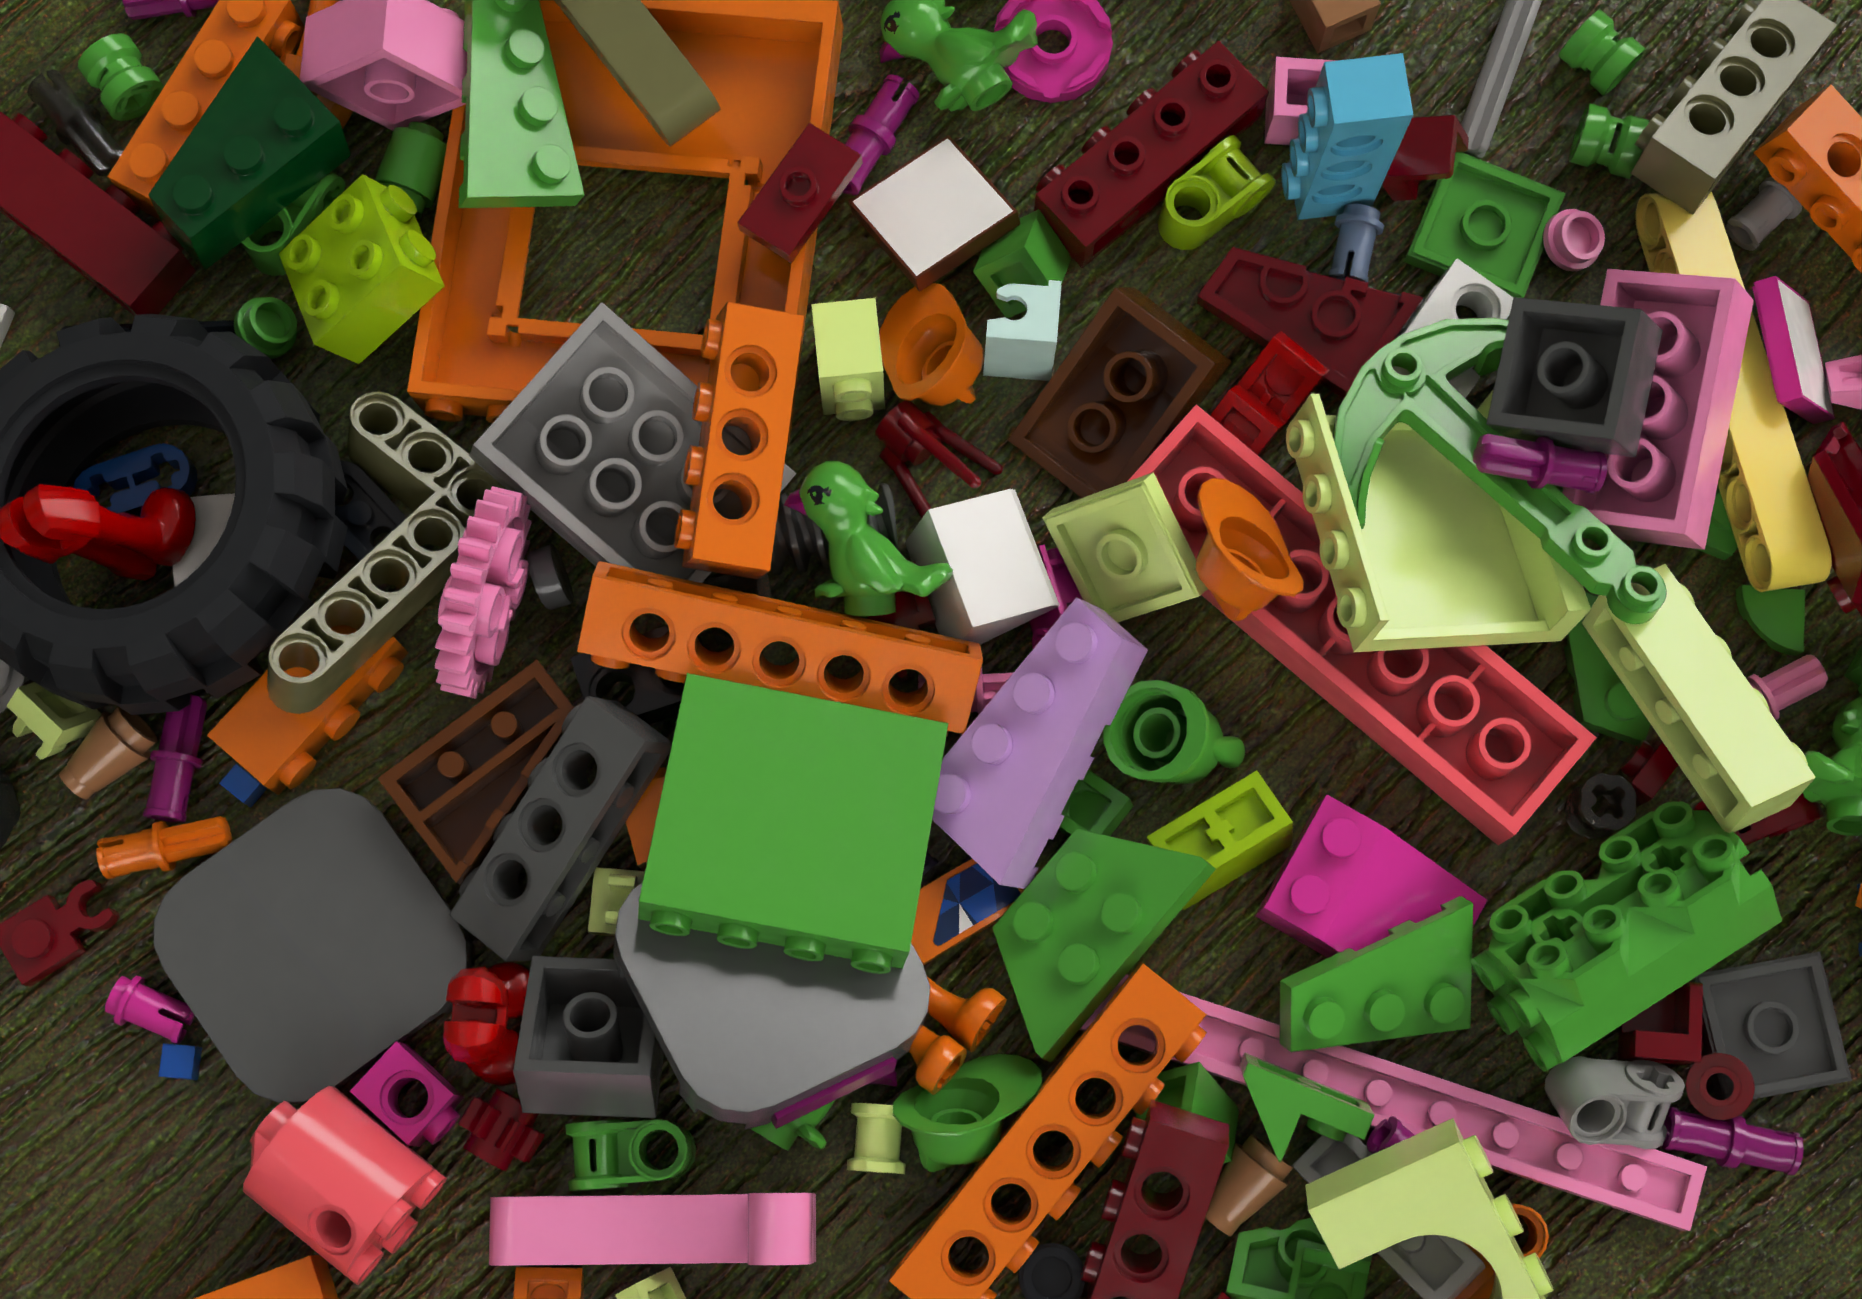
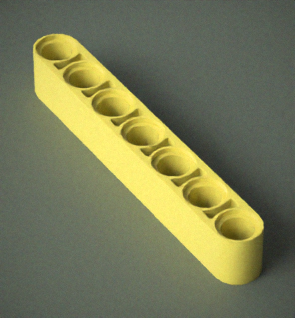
M1659 192L1644 194L1640 197L1635 214L1636 228L1650 272L1736 278L1745 289L1712 192L1693 215ZM1751 312L1718 488L1748 580L1755 590L1766 592L1823 582L1830 574L1832 560L1829 542L1784 406L1777 402L1768 357L1753 312Z

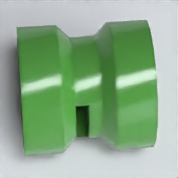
M1599 9L1572 35L1560 51L1558 57L1572 69L1581 68L1585 72L1590 70V85L1602 96H1606L1633 69L1646 52V49L1633 37L1617 39L1619 33L1614 30V21Z
M123 33L111 34L91 44L78 60V69L91 87L102 91L100 101L111 117L118 121L132 120L148 112L164 88V85L153 69L142 66L141 52L130 36Z
M1588 103L1573 138L1569 162L1585 167L1597 163L1606 166L1612 175L1630 179L1632 176L1630 173L1642 153V149L1637 147L1635 143L1648 125L1649 120L1633 115L1623 119L1611 116L1608 108Z

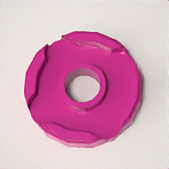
M1008 0L997 15L994 32L1005 28L1020 11L1026 9L1035 14L1037 37L1045 31L1055 30L1064 34L1069 40V46L1060 53H1047L1040 49L1038 45L1019 52L1016 61L1011 66L1004 68L1013 83L1012 88L1029 99L1048 103L1074 100L1093 89L1108 69L1113 46L1110 19L1097 0Z

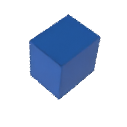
M235 764L219 783L249 807H252L268 789L238 764Z
M163 1043L158 1077L198 1080L202 1047Z

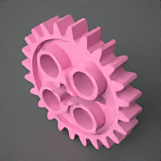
M492 486L491 490L486 489L484 491L483 500H477L474 517L469 516L467 519V526L463 537L458 542L459 556L457 562L451 564V576L443 589L438 610V624L442 627V631L435 645L436 649H440L435 669L439 670L436 682L441 684V691L476 699L478 693L483 694L486 681L491 682L494 666L500 663L508 642L510 621H513L515 618V610L520 605L528 578L529 563L527 560H524V557L530 545V540L526 538L531 526V520H528L531 507L527 505L528 498L523 493Z

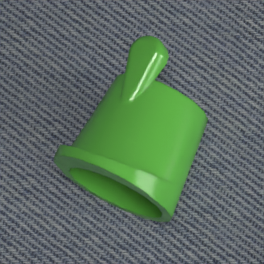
M1161 680L1139 681L1130 686L1111 725H1105L1103 729V743L1110 761L1122 773L1140 780L1176 785L1193 784L1207 777L1218 762L1225 768H1236L1242 764L1245 757L1243 741L1238 737L1223 736L1217 718L1205 707L1204 703L1193 691Z

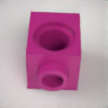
M395 1041L350 1090L357 1099L409 1146L420 1147L426 1140L434 1145L451 1130L460 1118V1114L454 1109L465 1098L408 1044ZM419 1080L426 1087L428 1101L420 1114L408 1118L399 1108L398 1096L401 1089L407 1083Z

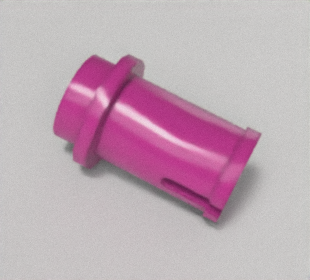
M136 975L133 979L121 976L112 988L105 1005V1012L114 1016V1023L123 1026L128 1021L168 1038L175 1044H179L187 1034V1030L182 1029L184 1025L178 1021L191 1026L195 1016L187 1003L145 986V978ZM165 1016H169V1017L174 1018V1019H176V1020H178V1021L172 1020V1019H170V1018H168V1017H165Z

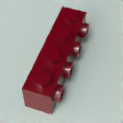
M1219 40L1203 54L1198 50L1189 53L1173 70L1171 74L1173 79L1158 92L1154 88H1149L1140 94L1129 106L1126 112L1128 115L1126 119L1113 130L1108 126L1100 128L1083 145L1081 149L1083 155L1067 168L1063 164L1055 166L1037 184L1035 190L1038 193L1035 197L1034 211L1038 209L1041 211L1070 256L1082 269L1163 201L1169 186L1199 163L1212 148L1231 135L1238 137L1262 116L1269 91Z
M0 111V212L133 316L139 314H159L196 272L182 253L184 248L164 228L161 221L158 220L150 227L138 218L136 214L141 208L119 188L111 184L103 191L89 179L94 175V172L71 151L64 148L57 155L46 147L43 143L48 139L47 135L23 114L18 112L11 120Z

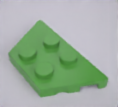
M1076 829L992 927L1034 1050L1042 1059L1049 1062L1054 1060L1216 868L1199 856Z

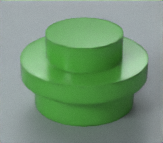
M257 297L248 300L239 308L234 318V330L238 337L270 359L282 356L293 346L297 335V320L292 309L282 300L273 297Z

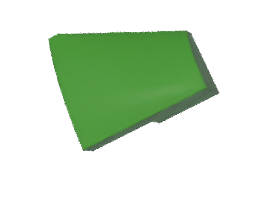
M1312 1218L1297 1220L1291 1227L1283 1230L1263 1227L1239 1232L1226 1295L1231 1299H1364L1372 1255L1338 1269Z

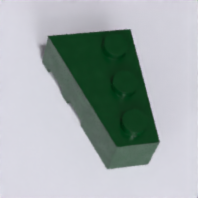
M257 36L148 195L164 228L204 270H207L282 211V209L348 159L351 154L340 121Z

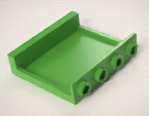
M687 673L639 898L638 919L650 921L649 927L667 935L686 936L689 935L690 929L715 933L717 934V941L737 948H755L757 942L784 946L783 952L786 955L800 960L821 961L824 959V954L851 959L850 965L853 968L869 973H889L891 967L903 969L910 952L949 723Z

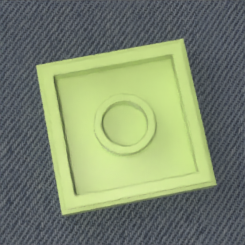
M1154 472L1053 508L1042 517L1082 599L1103 609L1116 622L1199 597L1208 589L1199 579L1195 570L1196 558Z

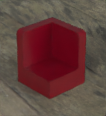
M1456 115L1414 117L1411 119L1382 184L1393 201L1417 200L1419 180L1448 179L1452 177L1454 173L1455 152L1467 151L1469 137Z
M1687 982L1619 1026L1618 1060H1649L1659 1064L1688 1065L1701 1062L1703 984Z

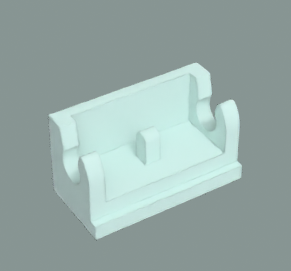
M1049 280L1048 286L1007 284L997 289V299L1006 302L1010 300L1020 301L1025 305L1027 312L1019 320H1010L1006 317L987 320L983 376L1050 381L1057 345L1062 281Z

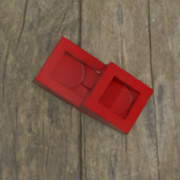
M1280 331L1273 336L1239 383L1227 392L1210 416L1260 457L1330 370Z

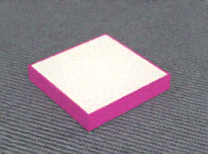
M1777 276L1754 282L1752 288L1777 402L1812 424L1835 419L1809 301Z

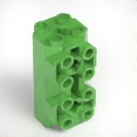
M1682 801L1667 802L1660 805L1655 811H1650L1601 844L1599 857L1602 864L1598 878L1584 880L1582 875L1576 871H1558L1549 876L1547 880L1540 881L1499 907L1490 919L1489 925L1492 937L1489 947L1477 954L1470 962L1481 982L1495 996L1487 1002V1006L1499 1027L1507 1035L1518 1031L1523 1038L1524 1046L1530 1057L1545 1072L1557 1064L1564 1063L1782 922L1773 886L1762 869L1751 876L1740 861L1741 858L1750 853L1738 835L1734 832L1727 833L1723 830L1714 816L1707 810H1692L1689 804Z

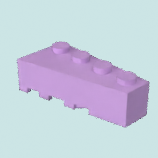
M1077 597L942 759L932 820L999 885L1026 889L1034 879L1039 869L1035 865L1048 839H1054L1065 817L1061 813L1078 779H1084L1094 759L1090 755L1105 725H1111L1148 651L1145 646L1103 609Z

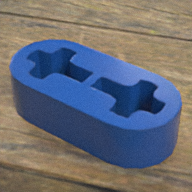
M163 443L151 445L93 465L81 472L75 480L73 488L87 490L97 498L100 495L99 485L107 482L115 490L130 487L110 496L112 506L107 509L116 513L126 512L140 517L142 506L150 493L162 488L156 480L142 484L141 482L160 475L159 465L163 462H168L174 469H180V471L171 475L172 485L168 488L183 490L190 496L195 490L198 479L197 470L192 461L177 447Z

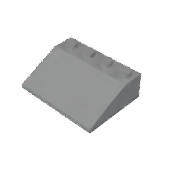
M601 302L473 444L469 457L507 490L520 492L527 496V505H530V510L595 566H597L598 561L699 583H703L711 573L709 571L682 567L684 549L675 548L674 545L680 510H690L693 485L684 484L683 475L689 446H699L702 422L692 419L697 385ZM735 426L723 428L722 440L729 451L737 455H747L750 453L751 441L744 430ZM784 464L781 491L797 474L786 464ZM728 489L715 490L713 504L716 511L727 519H739L743 510L740 498ZM651 614L662 624L665 623V620L660 616Z

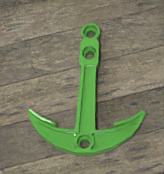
M1500 318L1445 319L1398 336L1379 349L1361 367L1338 409L1333 429L1334 443L1361 529L1365 526L1366 500L1370 477L1385 443L1383 439L1395 424L1403 422L1409 425L1540 539L1543 550L1591 594L1606 596L1608 606L1617 618L1630 624H1643L1650 621L1665 602L1667 595L1666 585L1661 575L1651 567L1636 565L1633 550L1586 507L1573 504L1555 485L1546 484L1542 489H1534L1528 485L1527 480L1481 473L1473 462V451L1480 436L1485 434L1503 435L1487 425V419L1448 381L1476 365L1474 370L1480 376L1497 371L1509 320ZM1396 366L1404 368L1411 374H1398L1396 371H1394L1392 367ZM1582 538L1594 541L1600 546L1601 550L1589 549L1584 545ZM1631 583L1642 585L1649 591L1650 595L1638 594L1632 588Z

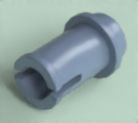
M1347 204L1344 206L1343 214L1336 216L1334 224L1339 228L1332 267L1328 273L1329 277L1345 281L1350 262H1352L1350 278L1368 282V271L1375 238L1381 235L1384 230V224L1379 221L1381 215L1379 210L1362 204Z

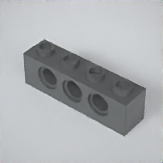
M587 696L582 703L570 711L562 725L563 735L549 757L543 759L531 772L527 782L529 789L514 812L508 814L501 821L494 832L493 841L495 843L482 864L473 869L460 886L459 894L461 897L451 911L450 916L505 961L532 960V956H541L671 751L672 742L616 700ZM594 757L597 764V775L594 782L590 785L587 780L586 770L590 760ZM559 812L562 819V831L556 840L552 824L556 814ZM524 867L527 872L528 882L525 891L522 893L518 880L520 871Z

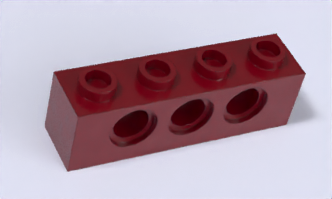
M1152 1099L1145 1120L1136 1117L1132 1118L1121 1153L1122 1157L1131 1159V1163L1124 1182L1115 1179L1111 1181L1101 1213V1219L1111 1223L1104 1244L1095 1241L1091 1242L1080 1280L1091 1283L1086 1299H1111L1118 1296L1130 1299H1178L1229 1148V1124ZM1155 1172H1168L1177 1177L1181 1184L1172 1192L1158 1193L1146 1185L1145 1179ZM1145 1234L1154 1238L1160 1246L1152 1253L1137 1254L1132 1252L1124 1242L1133 1235Z

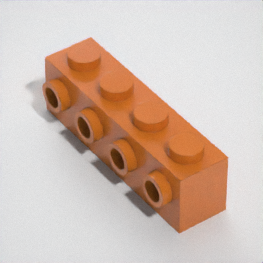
M219 0L107 176L114 186L129 196L143 212L160 220L148 194L256 37L258 36L279 59L285 54H294L299 46L304 25L291 0Z

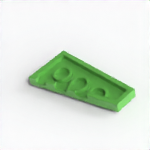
M465 0L463 49L467 52V74L462 80V102L466 103L465 131L462 133L460 141V160H464L463 183L459 187L458 208L576 206L585 194L539 0Z

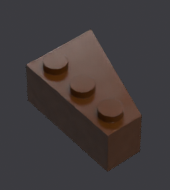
M538 659L377 778L454 881L459 885L462 884L466 876L473 869L482 864L495 843L493 841L495 830L508 814L514 812L529 789L527 782L531 772L543 759L549 757L563 735L562 725L565 718L574 708Z

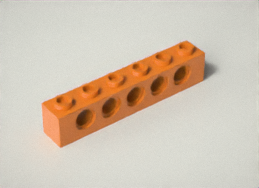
M598 561L592 576L577 652L590 654L591 661L600 666L626 669L632 663L655 668L657 676L673 682L685 683L686 675L690 673L949 723L947 736L949 731L960 734L966 731L983 663L980 643ZM642 614H656L665 620L669 631L659 638L645 637L637 631L634 619ZM708 628H721L730 634L734 643L725 651L713 652L702 646L698 635ZM781 641L793 646L798 656L790 664L779 666L767 661L762 654V650L770 643ZM846 655L855 658L861 664L862 669L852 678L839 679L828 672L826 665L831 659ZM905 669L916 670L926 679L918 690L909 693L896 690L890 684V680L897 672Z
M1140 961L1043 1082L1036 1097L1023 1107L1003 1132L1000 1142L988 1157L978 1163L894 1268L889 1282L910 1299H995L997 1294L989 1288L1005 1267L1016 1273L1039 1244V1241L1031 1234L1047 1214L1057 1221L1070 1207L1081 1191V1188L1073 1183L1089 1161L1099 1168L1109 1158L1123 1138L1115 1130L1131 1109L1142 1115L1148 1109L1151 1099L1155 1100L1165 1086L1157 1076L1173 1056L1183 1063L1197 1048L1207 1033L1199 1026L1207 1014ZM1134 1025L1149 1028L1154 1033L1156 1040L1152 1055L1141 1062L1128 1061L1118 1051V1040L1121 1033ZM1091 1078H1101L1110 1083L1114 1089V1100L1111 1106L1099 1114H1090L1083 1111L1075 1099L1078 1087L1084 1081ZM1048 1131H1059L1065 1134L1073 1145L1072 1153L1068 1160L1057 1166H1049L1039 1161L1033 1147L1041 1134ZM1017 1184L1028 1192L1031 1199L1030 1206L1019 1217H1004L993 1207L992 1196L994 1192L1002 1185ZM963 1237L977 1238L986 1246L989 1254L988 1259L977 1269H962L951 1258L950 1248L953 1243Z

